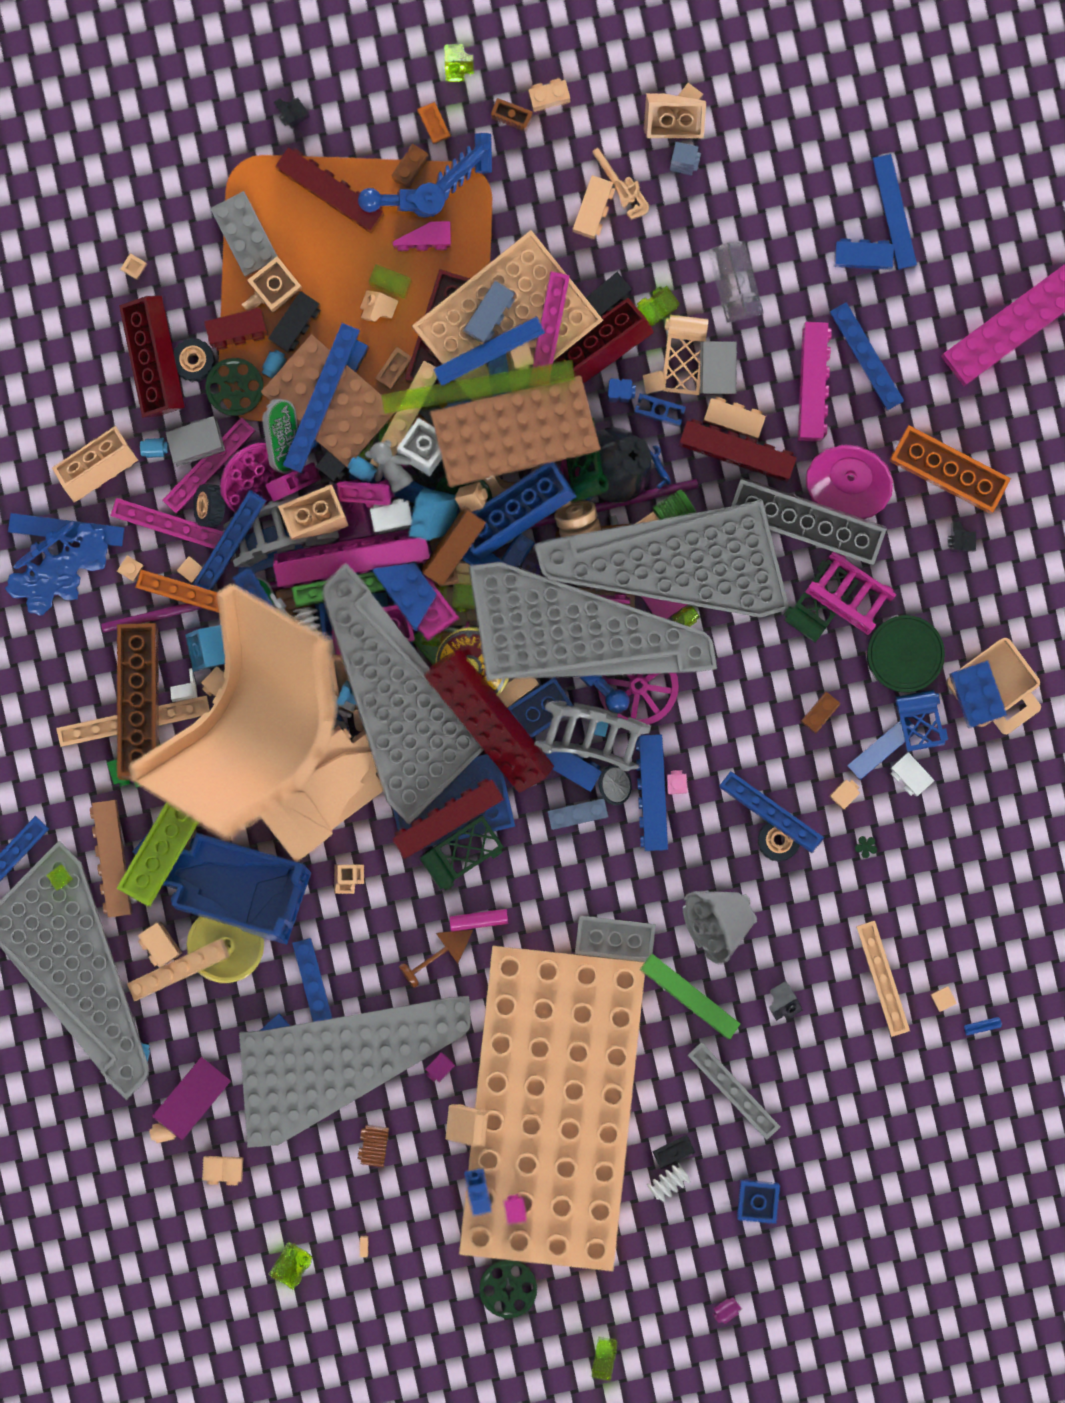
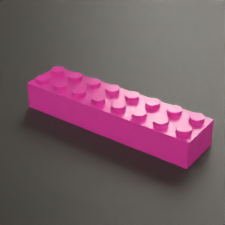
M1065 264L942 354L941 357L963 387L1065 313Z
M410 529L287 551L280 554L277 553L274 554L273 562L278 587L289 588L296 583L310 584L313 580L318 579L326 581L344 564H347L354 572L364 574L375 568L404 565L414 561L415 563H422L430 559L428 540L409 536Z

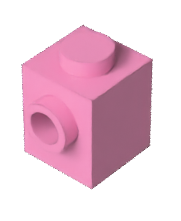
M682 770L671 771V775H666L667 794L687 793V774H682Z

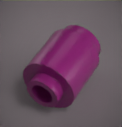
M733 1297L727 1298L713 1309L715 1313L712 1315L719 1324L723 1322L725 1325L736 1317L742 1308Z

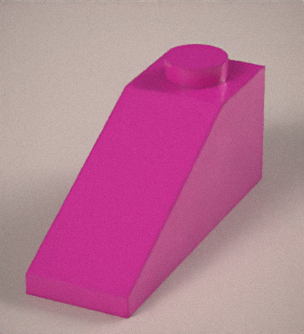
M312 462L304 466L302 473L293 471L265 485L274 502L322 478L315 463Z

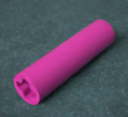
M507 909L449 916L451 932L508 924Z

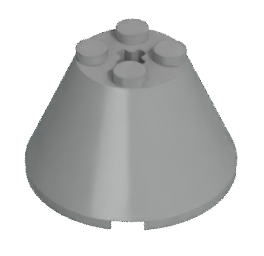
M691 892L684 897V901L686 900V905L683 906L684 920L698 948L702 947L707 953L705 956L716 964L728 961L753 924L757 922V917L750 907L749 897L738 892Z

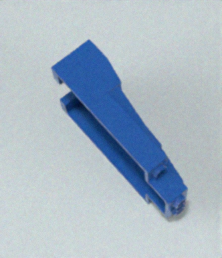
M196 833L195 838L193 837L190 842L191 850L183 849L163 883V886L177 890L171 898L172 906L177 910L234 926L244 932L287 945L311 876L310 870L304 864Z

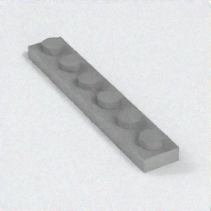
M702 1042L688 1054L691 1060L766 1140L780 1128L779 1124Z

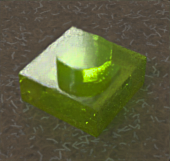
M63 864L46 875L57 891L74 880Z

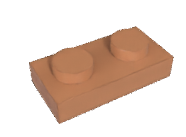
M396 347L375 379L392 390L409 365L412 357Z

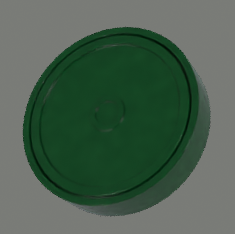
M902 615L885 621L874 631L867 646V662L872 675L881 685L896 692L908 693L925 688L937 678L944 664L945 649L940 634L929 622L916 616Z

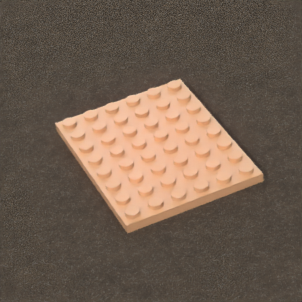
M530 230L422 317L412 328L439 362L444 364L482 344L463 332L494 281L514 292L515 294L512 298L515 301L510 309L505 308L502 314L505 317L500 325L495 324L492 331H494L491 339L535 317L541 322L550 272L566 273L532 230ZM570 278L554 360L603 321ZM537 338L528 342L533 359ZM507 352L511 390L515 392L529 381L532 365H530L529 370L519 372L518 369L513 370ZM487 363L454 379L472 402L492 397Z

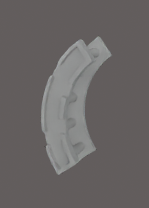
M294 499L280 502L278 500L270 501L266 506H263L253 523L258 544L256 545L257 548L248 551L244 538L239 546L240 556L233 560L234 567H251L268 558L267 554L275 551L280 554L294 550L295 545L305 544L306 547L330 544L339 538L338 531L291 540V537L285 535L278 506ZM272 514L278 538L277 541L267 544L264 540L259 518ZM233 517L230 518L229 522L223 525L224 528L228 527Z
M547 702L545 709L552 712L553 718L546 741H535V745L540 747L541 751L549 754L552 752L575 753L584 758H589L590 756L615 764L623 771L638 769L639 765L631 762L638 736L649 733L650 725L631 717L628 720L617 717L618 713L595 706L575 703L574 706H566V702ZM570 716L562 742L554 741L560 718ZM579 717L589 718L590 720L583 745L570 743L576 721ZM600 721L609 723L611 726L604 751L590 747L597 723ZM618 728L627 729L631 733L624 758L611 754Z

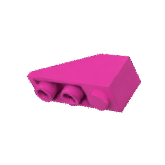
M450 221L429 222L393 241V247L397 248V251H409V248H416L417 251H427L428 248L436 247V250L439 251L447 250V247H451Z

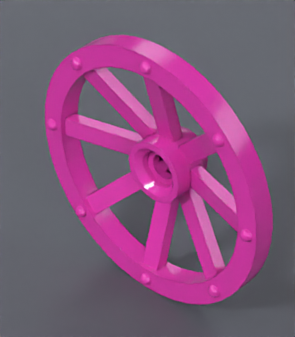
M660 673L649 674L645 678L643 674H637L636 677L634 674H629L627 676L630 681L606 678V675L602 677L609 685L629 687L626 691L628 696L634 694L631 718L636 719L640 695L643 696L656 715L636 720L648 725L666 716L672 709L678 695L677 673H669L672 688L648 684L650 680ZM640 682L642 688L636 689L635 683ZM598 690L601 703L608 710L605 703L606 697ZM647 690L670 694L667 704L661 711L648 695ZM618 713L617 717L628 720L627 717Z

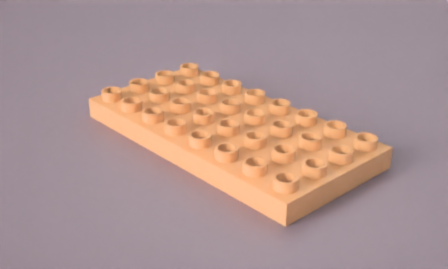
M492 946L475 1108L488 1112L484 1146H471L468 1171L484 1169L492 1212L473 1216L466 1188L459 1255L613 1271L645 977L640 968L645 962ZM519 1194V1197L523 1196L527 1221L507 1224L504 1199H507L508 1195Z

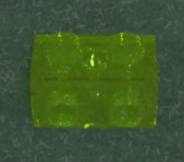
M288 1241L270 1271L269 1276L294 1290L301 1282L304 1271L311 1265L313 1257L306 1250Z

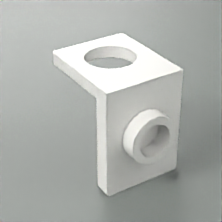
M192 668L189 669L191 683L170 687L172 702L197 698V686Z

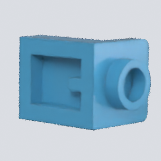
M346 680L338 697L337 704L344 706L347 701L356 705L350 683Z

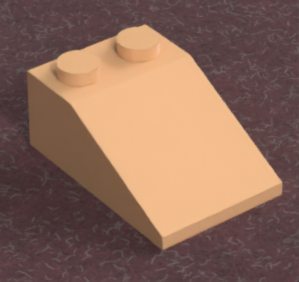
M646 94L644 121L646 137L704 138L706 101L670 94Z
M332 484L278 506L291 540L329 534L349 526Z

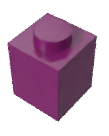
M441 1051L426 1067V1075L433 1082L436 1080L440 1082L453 1069L455 1064Z

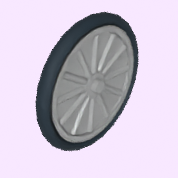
M617 765L606 767L599 778L601 796L612 805H621L626 802L632 790V782L628 772L619 769Z

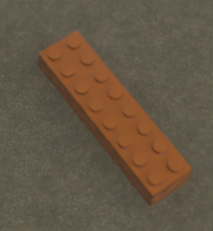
M156 623L117 624V777L120 780H132L130 765L159 746L158 626Z

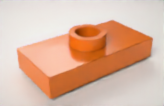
M435 101L417 109L433 145L451 137Z

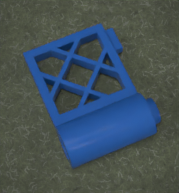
M934 690L895 697L907 752L945 745L948 735L946 728L942 729L937 708V705L940 704L938 693H935ZM934 713L936 720L932 725L923 720L927 714ZM912 717L918 721L913 729L906 725V718ZM920 723L929 728L925 736L915 731ZM932 730L939 734V741H931L927 738ZM912 734L922 739L919 744L910 746L909 739Z

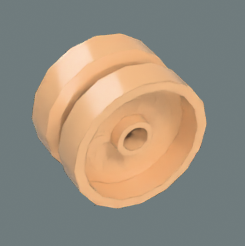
M591 501L573 502L558 509L554 514L557 526L559 527L560 537L602 530L600 521L597 518L595 504Z

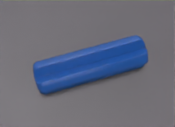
M999 1017L965 1025L964 1031L966 1035H972L1001 1028L1002 1022Z

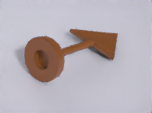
M473 930L436 933L445 946L443 949L413 970L407 964L398 966L413 988L418 986L419 982L415 974L447 951H449L458 964Z

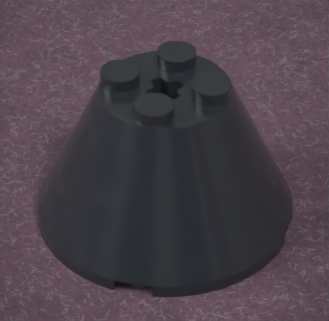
M609 427L597 431L602 473L607 478L609 485L606 492L598 494L599 498L612 503H623L636 498L645 490L651 476V453L647 442L622 428ZM582 455L580 460L583 466L588 458L585 455ZM591 461V464L588 468V470H590L591 472L595 471V465L593 461Z

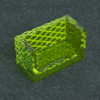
M598 1336L591 1372L592 1378L611 1380L618 1344L617 1340Z

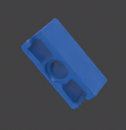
M644 394L639 395L638 403H641V400L653 405L650 412L639 410L640 406L636 405L634 414L680 427L681 419L677 421L667 417L669 409L681 411V414H684L685 406ZM656 406H663L665 413L657 415L654 409Z

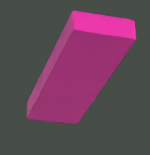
M347 481L337 483L338 498L341 502L377 505L391 504L389 485Z

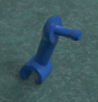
M654 445L655 454L652 451L650 453L656 470L663 480L656 486L658 489H661L664 484L670 485L671 480L658 457L661 450L659 446Z

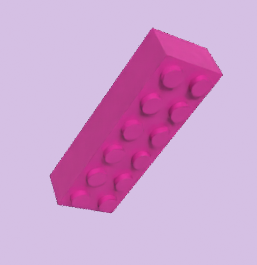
M805 322L802 328L798 441L821 442L823 437L827 435V424H824V418L828 416V405H825V399L829 397V385H826V380L830 376V366H827V361H829L831 355V347H827V342L831 340L832 329L828 328V323Z

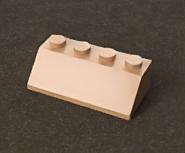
M114 426L52 467L64 490L75 503L126 468L132 466L138 459L117 427Z

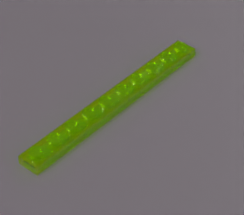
M571 360L449 382L442 386L438 384L382 394L381 397L384 414L572 381L575 380Z

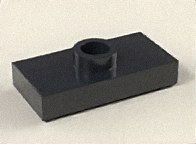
M688 1135L652 1151L661 1170L696 1153Z

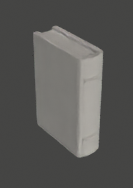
M700 342V393L736 394L737 342Z
M215 416L207 419L204 418L201 421L166 432L174 464L176 463L177 467L225 451L218 420Z

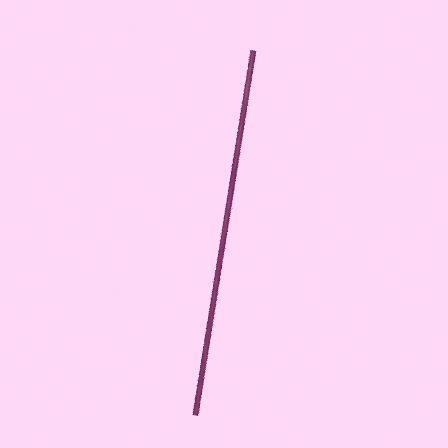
M697 479L664 486L661 489L656 488L643 491L639 496L627 502L612 503L602 501L594 504L596 511L602 512L671 495L679 489L683 492L698 488ZM548 515L529 529L556 523L555 515ZM277 581L269 583L273 592L286 589L283 586L278 587ZM184 603L102 623L101 627L103 633L117 630V624H143L204 608Z

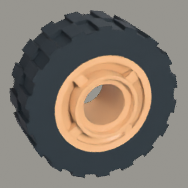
M190 338L189 340H183L174 349L178 375L186 381L200 382L203 379L205 380L211 369L215 366L214 363L216 361L212 349L201 339ZM192 356L199 358L196 364L189 363V359Z
M200 485L196 490L193 501L196 522L199 526L217 527L221 524L225 513V501L221 495V489L219 485Z
M768 822L761 828L758 835L760 851L766 858L772 861H786L793 857L800 847L798 843ZM776 835L783 836V845L775 844L774 837Z

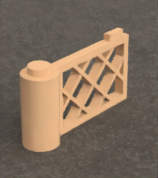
M670 315V318H666L665 330H668L663 371L665 386L666 379L671 375L680 384L675 388H666L664 391L699 395L700 359L698 360L696 356L700 351L694 355L688 345L693 341L706 342L708 319ZM671 338L680 339L684 346L675 352L671 347ZM683 340H691V341H689V342L686 344ZM686 347L692 357L683 363L677 353ZM671 350L673 352V355L669 357ZM676 356L682 365L672 371L668 366V362L672 357ZM695 358L699 368L694 373H691L685 364ZM684 366L690 376L681 382L675 372ZM669 369L671 374L667 376V370ZM698 372V376H697V379H696V378L694 377V374H696V373ZM692 377L697 383L696 391L687 390L683 383Z

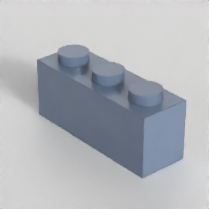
M676 142L670 171L692 175L693 170L697 171L701 153L697 152L698 146Z
M494 281L463 332L482 344L485 340L489 341L494 334V331H492L495 324L500 325L505 317L502 314L505 308L510 309L515 301L512 298L515 293Z
M604 799L548 811L552 830L608 817Z

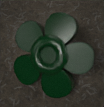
M861 836L858 839L860 844L855 846L856 852H862L863 858H868L870 853L875 854L877 852V847L871 846L876 842L873 837L866 839V837Z

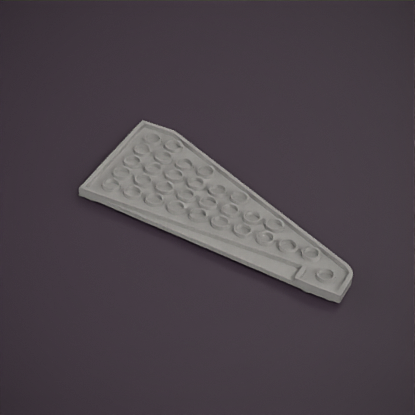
M762 500L738 506L560 537L534 544L542 573L554 581L754 617H764L789 608Z
M501 562L469 567L487 681L511 678L687 673L717 669L713 642L703 631Z
M344 564L324 584L322 592L324 603L386 801L407 824H410L484 749L426 680L424 675L429 669L426 663L373 597L362 580L347 564Z
M58 841L0 900V948L100 1069V1072L109 1083L127 1100L146 1081L149 1074V1065L83 865Z
M469 996L442 998L429 1002L270 1030L239 1032L248 1148L280 1145L464 1036L471 1025Z

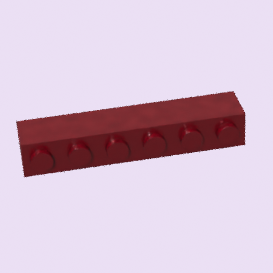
M288 147L276 164V169L369 233H372L384 215L381 210L382 207L380 206L374 212L364 211L358 204L359 191L355 193L350 189L351 186L343 180L339 182L334 179L335 175L327 169L325 171L318 168L319 164L312 159L306 160L302 157L304 154L296 148L292 150Z

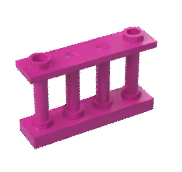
M832 552L828 557L832 563L819 583L812 581L805 592L869 635L876 626L872 619L885 600L891 602L897 594L894 593L891 587L882 585L847 561L844 555ZM840 567L848 574L836 592L831 594L825 590V586L837 568ZM856 578L864 585L851 604L847 605L841 601V597L852 580ZM869 589H872L879 594V597L869 612L863 616L857 612V607Z

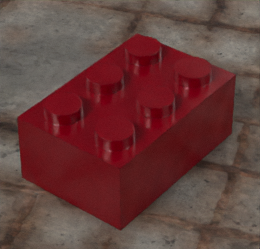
M261 308L204 321L209 344L213 349L216 348L217 351L227 349V345L234 343L235 346L244 345L246 340L260 341L268 335Z

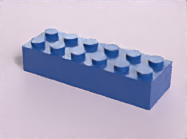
M555 462L544 464L485 503L482 509L472 512L486 523L470 546L471 551L476 557L482 560L577 497Z

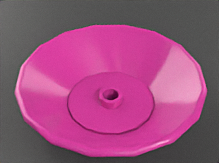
M841 445L826 449L813 459L807 470L806 487L813 502L866 519L873 517L886 507L892 496L893 479L888 466L876 454L862 447Z

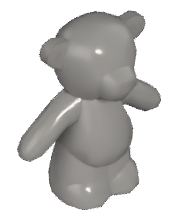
M386 440L385 442L374 444L367 451L366 456L379 463L375 474V481L379 482L384 474L385 478L389 481L392 492L395 493L413 481L411 475L400 465L411 464V459L402 456H392L391 441Z

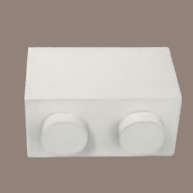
M909 752L890 767L892 770L890 774L896 781L899 782L901 780L906 785L903 788L910 796L913 794L918 796L934 782V779Z

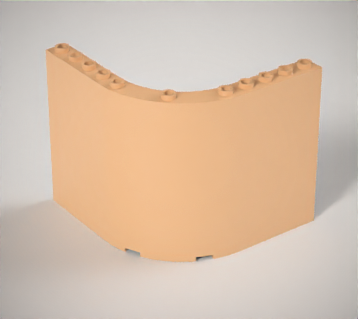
M233 584L218 592L225 653L223 677L226 679L223 688H219L212 702L214 706L209 713L205 712L187 729L130 765L131 779L225 839H228L294 795L307 781L324 757L336 715L329 639Z

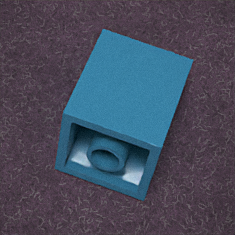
M423 488L416 499L409 536L426 540L444 536L457 516L459 505L455 500L456 495Z
M221 625L197 629L185 635L193 672L225 665Z

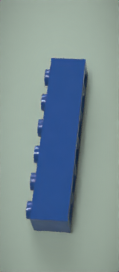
M662 735L639 736V740L636 742V751H640V759H636V763L639 765L637 771L641 770V778H637L638 790H642V797H638L639 809H643V816L639 817L640 828H644V836H640L641 847H645V851L668 850Z

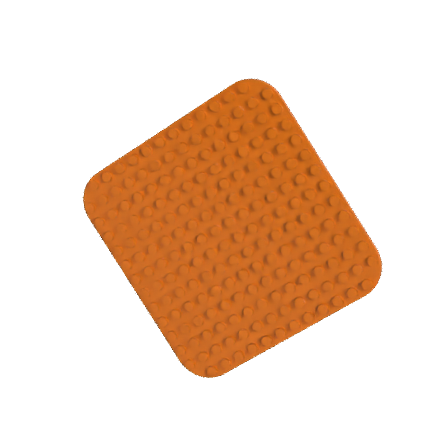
M257 155L245 159L234 168L228 178L225 200L243 191L245 192L278 258L301 285V291L320 304L321 307L319 309L321 312L315 320L312 318L308 324L310 328L305 335L301 334L298 339L299 344L297 348L287 353L269 341L268 338L299 293L274 313L271 312L265 303H261L256 308H261L268 335L260 341L246 340V344L235 346V343L227 345V349L219 350V362L229 358H240L250 362L259 371L265 387L272 380V378L262 374V366L270 351L278 350L284 353V358L288 361L311 334L331 350L341 323L359 329L360 333L357 340L369 347L356 373L398 409L412 384L405 381L409 365L392 390L375 378L396 347L412 357L418 339V334L412 326L425 316L439 269L471 279L490 263L492 191L487 179L482 173H475V167H473L468 181L464 175V182L461 187H459L457 181L456 191L453 194L450 188L449 198L445 201L441 211L434 217L423 218L414 214L413 211H397V206H381L384 215L372 233H369L278 171L275 166L282 155ZM302 156L308 161L312 159L319 164L318 168L325 171L327 169L335 175L334 179L337 181L343 180L351 186L350 189L355 193L357 191L361 192L366 188H373L380 194H397L399 189H407L394 181L391 176L401 160ZM426 161L409 189H417L428 182L436 184L438 173L441 171L442 175H444L445 167L449 165L451 169L452 161ZM450 221L451 247H447V250L439 251L436 250V247L428 248L427 251H417L416 248H409V251H397V248L393 247V241L429 222ZM225 237L223 241L221 317L246 311L242 303L255 294L254 289L247 280L258 272L256 271L246 277L244 276ZM366 291L380 292L398 300L392 319L379 317L376 322L361 318L364 310L360 307ZM240 365L238 373L240 375L247 374L248 367ZM226 366L220 367L219 375L227 376L229 368ZM253 380L249 382L248 388L251 391H256L259 388V383ZM455 380L446 383L442 393L432 389L429 393V396L443 409L447 406L448 400L468 397ZM237 382L235 384H228L232 388V392L234 390H241ZM262 395L259 404L252 411L238 417L249 421H263L264 412H267V406L271 401ZM242 398L240 401V406L243 408H247L251 404L249 398ZM229 399L222 400L229 409L232 405ZM418 413V415H417V417H416L414 423L417 421L418 418L421 419V420H423L424 422L428 423V422Z

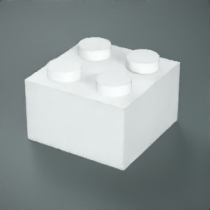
M418 418L397 447V456L408 457L411 459L410 465L428 476L435 470L442 460L434 427Z
M404 499L392 501V505H373L374 508L370 509L376 535L411 528L412 518L408 501L404 502Z

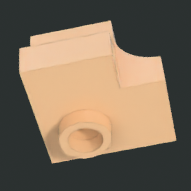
M366 291L360 307L364 310L361 318L376 322L379 317L392 319L398 300L380 292Z
M334 865L335 894H354L355 884H364V865Z

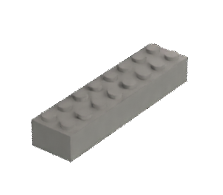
M743 477L740 478L731 507L762 500L770 530L874 565L887 530L886 526Z

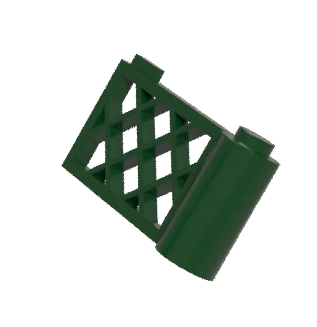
M599 451L584 454L588 457L584 466L580 463L582 455L566 459L570 479L569 485L577 496L572 500L573 502L604 493L608 490V480L602 473ZM591 461L595 465V471L593 472L588 470ZM577 466L582 469L578 477L575 475Z
M828 559L826 562L822 560L816 570L819 572L813 579L815 583H819L820 580L818 579L821 575L825 574L826 568L832 563L831 560ZM840 567L835 571L836 577L829 580H837L838 587L841 584L840 579H844L848 574ZM856 578L852 580V586L846 589L845 592L847 593L844 597L842 595L841 601L845 602L859 583ZM804 592L793 608L789 606L783 615L786 617L784 621L816 643L836 613L828 608L829 618L825 622L819 617L818 610L826 609L827 607H817L816 599L813 598L814 608L807 609L801 603L805 598L811 596Z
M482 815L423 853L419 859L439 889L444 888L446 891L455 885L454 880L490 856L494 859L503 853L501 849L504 846ZM480 821L486 827L484 835L473 833L474 826ZM462 833L470 835L469 845L458 844L459 835ZM472 836L484 837L482 848L471 846ZM486 838L494 839L498 846L493 850L484 849ZM446 844L454 845L453 855H444L440 848ZM457 846L468 848L466 859L455 857ZM470 849L481 851L478 860L468 859ZM454 859L465 861L464 869L458 873L453 868Z

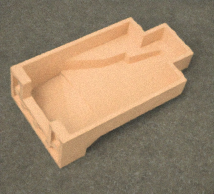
M337 726L333 729L328 746L324 752V757L307 781L294 795L261 816L295 862L301 860L333 834L332 830L383 792L379 776L376 774L377 769L365 731L363 730L352 738L346 728L342 730L340 726Z

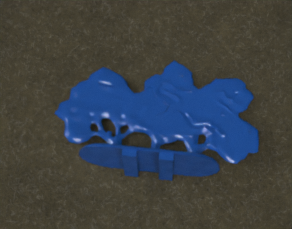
M72 521L55 533L51 530L46 534V540L40 544L35 542L30 546L31 551L15 563L14 569H18L25 564L27 569L22 574L12 573L9 575L8 585L5 587L6 591L12 598L27 597L26 605L28 612L35 613L36 615H43L52 607L54 595H59L64 600L78 599L77 586L80 584V576L77 574V570L81 568L96 571L105 568V556L108 545L104 542L105 533L103 529H94L90 524L83 523L79 525L76 536L66 537L65 535L75 525V522ZM81 536L83 539L78 540L77 537ZM60 540L63 543L62 552L58 555H52L47 548ZM73 541L80 543V547H72L68 542L73 543ZM66 546L70 548L68 552L65 549ZM43 552L46 555L41 565L38 566L31 563V560ZM31 570L34 572V576L30 575Z

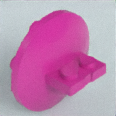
M266 443L252 444L240 450L229 461L223 472L220 485L221 495L225 504L234 512H237L250 490L267 500L264 505L266 506L268 502L273 500L265 484L286 475L277 472L270 466Z

